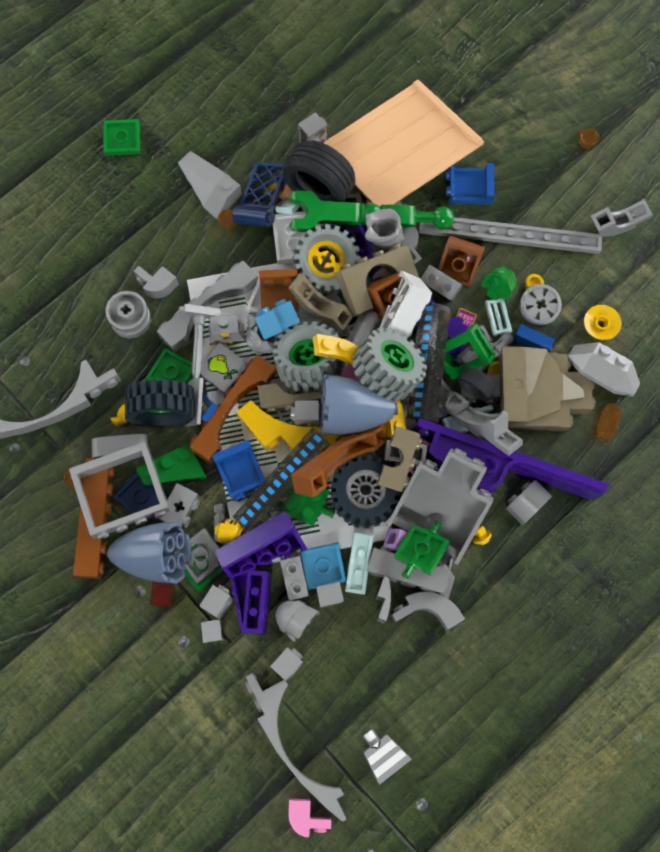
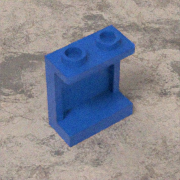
M487 163L485 169L454 168V165L446 169V180H449V185H446V196L449 197V203L492 205L494 199V163Z
M249 440L212 455L232 501L244 500L248 494L252 492L254 494L260 493L268 486Z

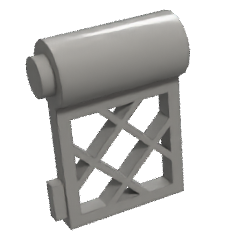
M374 311L353 315L358 317L356 323L348 324L343 331H337L333 328L335 334L339 337V335L349 331L350 336L347 341L360 346L373 330L376 331L382 320L379 314Z

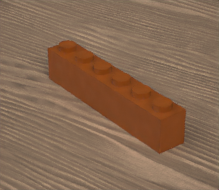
M86 458L85 463L95 460V458ZM115 466L86 476L83 480L84 493L95 527L106 524L108 515H111L112 505L109 503V500L114 490L111 481L112 477L115 476ZM81 508L73 576L77 578L102 579V574H105L106 563L103 560L104 554H107L108 543L105 542L106 538L97 540V538L94 539L90 536Z

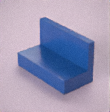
M521 324L513 343L522 347L547 349L550 353L555 339Z

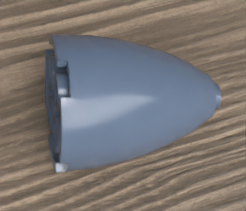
M323 375L321 385L323 393H321L319 406L320 434H351L375 428L390 421L394 415H397L398 403H395L393 399H386L384 394L379 396L376 390H369V386L366 383L362 385L358 380L342 376Z
M157 523L137 528L122 535L111 543L107 549V556L114 565L135 577L159 583H179L185 577V564L190 563L191 543L189 535L185 534L181 528V523Z

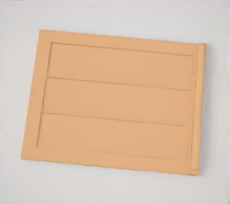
M416 80L411 86L323 143L337 150L349 161L355 172L356 182L354 186L371 203L381 206L382 204H396L482 146L484 141L422 82Z

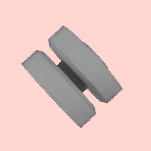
M121 291L113 295L105 308L108 321L114 331L121 337L128 339L137 338L143 335L150 326L151 313L143 297L136 292Z

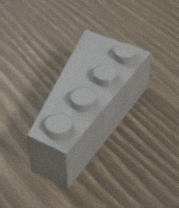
M385 547L373 549L367 568L371 575L380 578L386 576L389 578V581L397 582L398 580L401 581L402 585L410 588L419 586V589L424 592H438L449 599L455 579L453 573L449 570V566L438 563L431 576L419 570H413L409 579H406V576L404 578L401 575L406 568V564L394 559V553H391V549Z

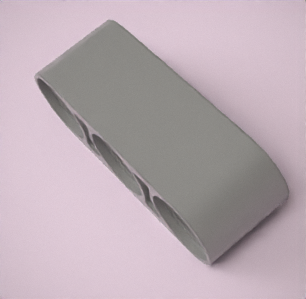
M131 434L93 438L92 458L97 459L144 441L148 445L147 435Z

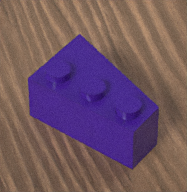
M250 571L231 578L232 593L236 602L240 629L243 633L267 635L272 574L267 571Z

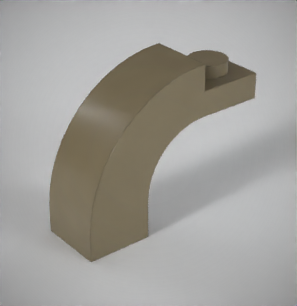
M299 274L288 288L295 296L294 300L305 311L332 328L343 331L353 318V315L344 304L334 302L323 296L303 274Z

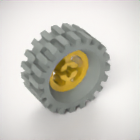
M325 224L322 228L318 225L313 230L309 229L299 239L293 253L292 266L293 269H297V276L299 274L305 275L321 294L323 292L332 294L335 291H341L335 272L340 271V266L350 263L352 266L357 264L356 260L360 259V256H358L359 247L354 245L355 239L353 237L349 238L347 236L349 232L346 230L344 232L339 231L340 227L336 225L334 228H330V224ZM319 249H329L336 254L338 263L335 262V257L332 254L322 269L323 271L332 269L333 272L322 273L315 268L313 259H316V265L319 268L329 252H319Z

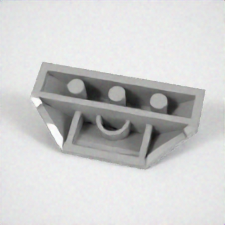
M599 342L574 345L568 355V360L572 362L577 371L614 394L629 395L631 397L635 395L640 381L633 362L625 356L618 354Z

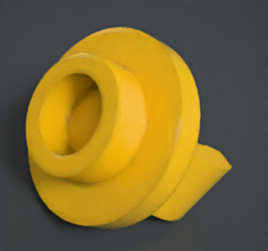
M481 526L472 539L473 543L484 545L489 542L492 534L490 531L485 530L484 526Z

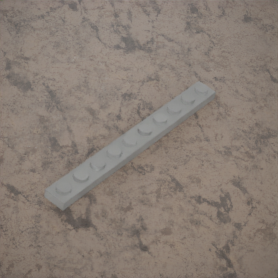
M456 217L452 226L445 230L436 228L432 223H420L419 233L453 236L456 238L600 254L602 248V236L600 234Z

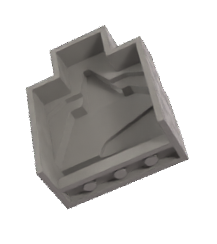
M458 448L455 450L450 449L440 469L436 467L437 464L430 460H421L386 526L390 528L393 523L409 532L413 525L430 529L434 521L437 520L442 524L437 533L441 537L450 540V545L445 552L455 557L454 563L458 565L493 503L494 498L491 497V493L484 489H480V491L476 489L487 470V467L484 466L485 463L477 458L473 460L468 458L466 453Z

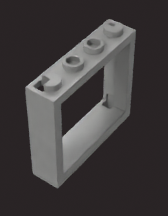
M145 441L69 469L89 534L94 539L107 538L109 533L126 531L128 526L145 524L147 519L155 517V519L161 518V516L166 515V512L170 511L153 458ZM144 456L160 504L95 527L80 479Z

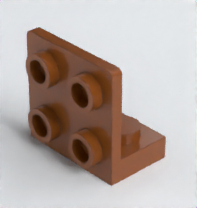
M297 269L259 271L261 309L267 306L271 309L276 307V302L286 299V301L291 300L296 313H299V304L294 300L295 296L288 289L297 277Z

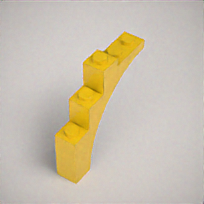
M252 400L236 411L237 417L265 451L273 450L280 444L279 441L282 440L295 456L299 455L302 450L307 452L310 449L306 446L309 442L315 446V451L320 454L347 435L320 434L321 430L319 427H302L287 424L263 412ZM315 435L322 439L319 443L313 439Z

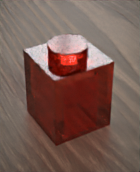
M152 582L150 605L173 608L176 584Z

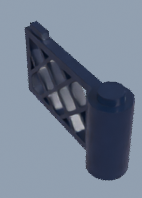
M255 163L241 202L233 210V221L235 224L270 227L274 223L275 214L273 211L285 180L283 178V171L275 177L272 173L282 170L284 164ZM260 168L267 169L266 172L258 176V171ZM271 175V180L266 183L262 182L264 178ZM260 181L262 185L252 190L253 185ZM276 183V188L269 192L267 188ZM265 189L267 193L258 198L256 194ZM253 196L256 198L252 203H247V200ZM271 198L269 205L261 204L263 201Z

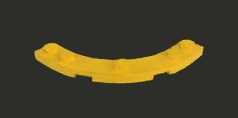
M320 334L313 336L315 356L338 359L352 366V363L355 361L352 357L359 346L333 336ZM400 399L395 401V403H398L397 415H394L393 419L385 423L387 438H392L395 426L406 429L403 406Z

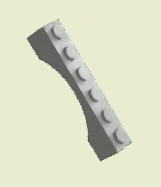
M244 261L239 264L236 263L226 275H221L215 284L211 287H206L198 298H193L188 304L209 307L225 297L245 295L256 286L258 275ZM177 311L171 320L162 323L157 330L159 337L174 353L189 341L194 317L180 315L179 311Z

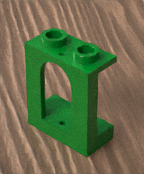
M477 323L469 326L465 332L446 341L439 340L433 347L436 357L440 359L445 372L450 375L452 380L459 377L465 367L478 369L490 364L495 357L494 351ZM469 342L478 358L457 366L449 351Z

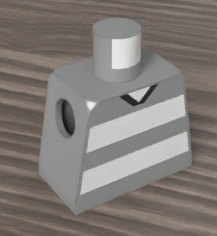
M371 729L362 736L369 745L363 753L379 784L412 760L387 734L379 739L374 730Z

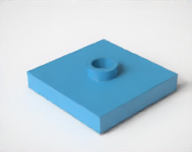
M338 542L308 548V550L303 552L300 551L307 590L332 583L346 582Z

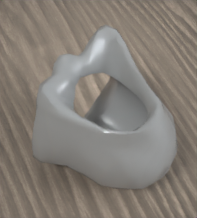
M391 208L381 209L365 215L368 227L365 237L375 246L384 250H390L389 247L399 243L401 245L405 240L401 219L395 210Z

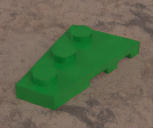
M189 444L153 460L161 485L170 482H185L192 479H206V475L195 454L190 449ZM144 464L137 467L136 471L144 487L154 486L147 465Z

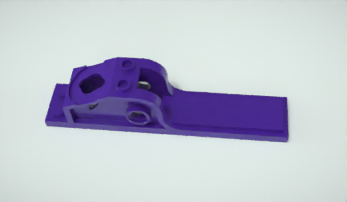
M419 418L415 432L419 433L421 438L431 441L425 461L430 460L437 464L436 467L438 469L441 468L451 448L453 450L458 448L464 451L466 456L472 460L477 458L483 461L487 470L476 488L479 491L484 489L492 494L502 483L507 472H513L592 501L606 493L609 486L607 483L515 451L508 456L490 442Z

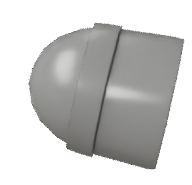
M287 600L278 606L275 619L279 630L295 642V638L299 639L306 626L311 623V619L315 615H319L320 612L300 600Z

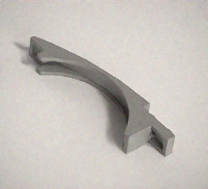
M427 355V359L423 363L427 365L426 375L421 383H424L423 388L445 408L446 395L453 391L443 381L430 357ZM468 405L464 410L451 415L479 439L484 437L508 456L523 445V440L508 429V413L506 411L498 414H487Z
M87 360L81 362L76 386L61 406L50 414L32 421L8 422L0 420V439L28 433L62 421L92 406L88 399L99 396L107 388L115 387L121 379L114 368L97 378Z
M255 673L246 676L247 682H245V685L250 694L254 693L257 699L254 703L259 713L263 711L265 714L259 717L258 721L276 752L304 787L341 821L346 820V816L337 800L343 796L341 788L323 785L306 777L292 764L282 747L278 732V710L282 696L288 686L287 682L283 680L263 691Z

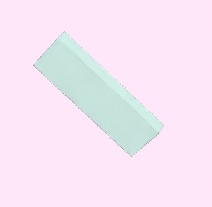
M354 532L345 592L365 595L368 577L367 568L370 562L374 535Z

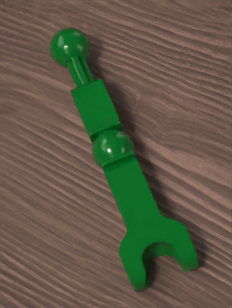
M293 191L289 194L290 202L301 205L306 213L304 218L294 219L290 222L289 229L295 232L312 230L317 224L361 225L364 223L366 225V214L388 208L398 213L402 227H414L416 222L432 223L436 228L445 230L452 226L455 218L453 211L445 206L436 208L434 212L416 211V207L411 205L382 204L379 206L375 203L364 205L363 203L321 201L311 191Z

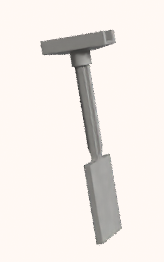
M184 304V307H179V314L193 316V325H195L192 362L193 379L188 381V385L194 388V419L189 424H185L187 427L201 424L203 378H199L201 372L205 318L210 319L212 316H220L222 309Z

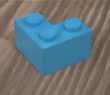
M282 299L275 303L276 307L269 309L267 306L258 310L255 320L264 340L300 322L291 300L286 301V299Z

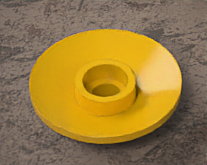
M596 305L585 314L584 327L587 333L597 340H610L621 329L620 315L610 306ZM598 323H602L604 327H600Z

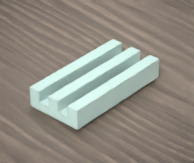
M501 298L485 301L493 337H497V335L502 336L505 332L511 334L512 328L505 301ZM497 303H500L506 329H503ZM491 304L493 305V309H494V313H495V317H496V321H497L499 330H497V328H496V324H495V320H494V316H493Z

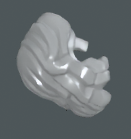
M249 314L247 316L248 326L245 338L247 345L256 353H272L274 349L273 344L275 341H278V334L264 340L255 320L256 314Z

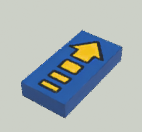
M203 392L201 419L208 422L218 406Z

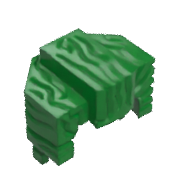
M501 266L490 270L481 286L488 290L486 295L489 298L497 300L499 297L507 301L516 287L517 280L513 271Z

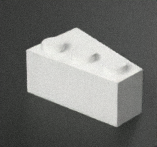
M400 271L399 276L402 279L398 289L394 288L393 290L395 298L392 306L388 305L380 328L382 330L390 328L391 332L393 330L399 331L400 336L404 334L409 338L414 325L421 318L424 307L430 302L432 292L420 278Z

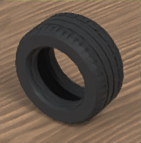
M314 140L298 143L282 168L283 178L292 191H311L321 201L345 202L356 182L355 172L349 161L334 148Z

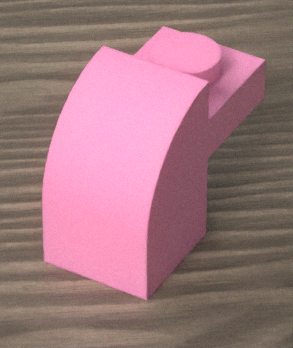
M290 798L289 821L292 828L299 835L309 837L310 828H314V832L325 833L327 829H331V817H310L311 799Z

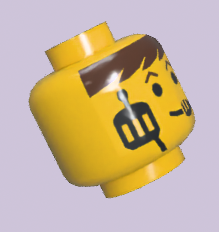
M228 518L223 519L221 523H217L215 527V535H217L218 541L222 544H228L246 534V529L243 527L242 522Z

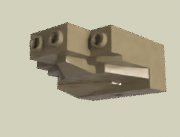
M501 348L496 358L500 366L501 412L506 411L508 413V429L510 431L567 432L573 426V415L570 414H589L595 408V397H592L594 382L579 372H570L571 362L568 361L567 354L549 353L547 349Z

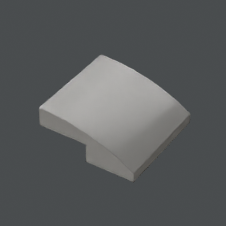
M386 576L382 580L376 600L383 602L377 621L383 624L387 620L391 602L390 582Z

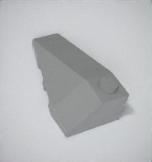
M190 151L178 162L204 209L217 220L242 196L241 187L235 180Z

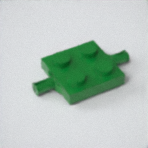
M292 481L287 487L280 485V489L274 485L273 490L282 494V501L277 510L281 512L286 511L289 516L314 527L317 518L322 514L333 519L336 511L326 507V500L330 493L329 490L324 489L315 497L295 493Z
M437 520L434 521L430 529L413 525L394 554V559L406 564V568L401 573L404 578L406 576V579H409L413 570H419L431 576L450 545V540L441 537L437 533L442 526Z

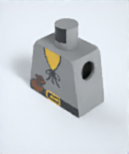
M238 315L210 317L208 325L209 345H218L219 342L222 344L245 342L244 324Z

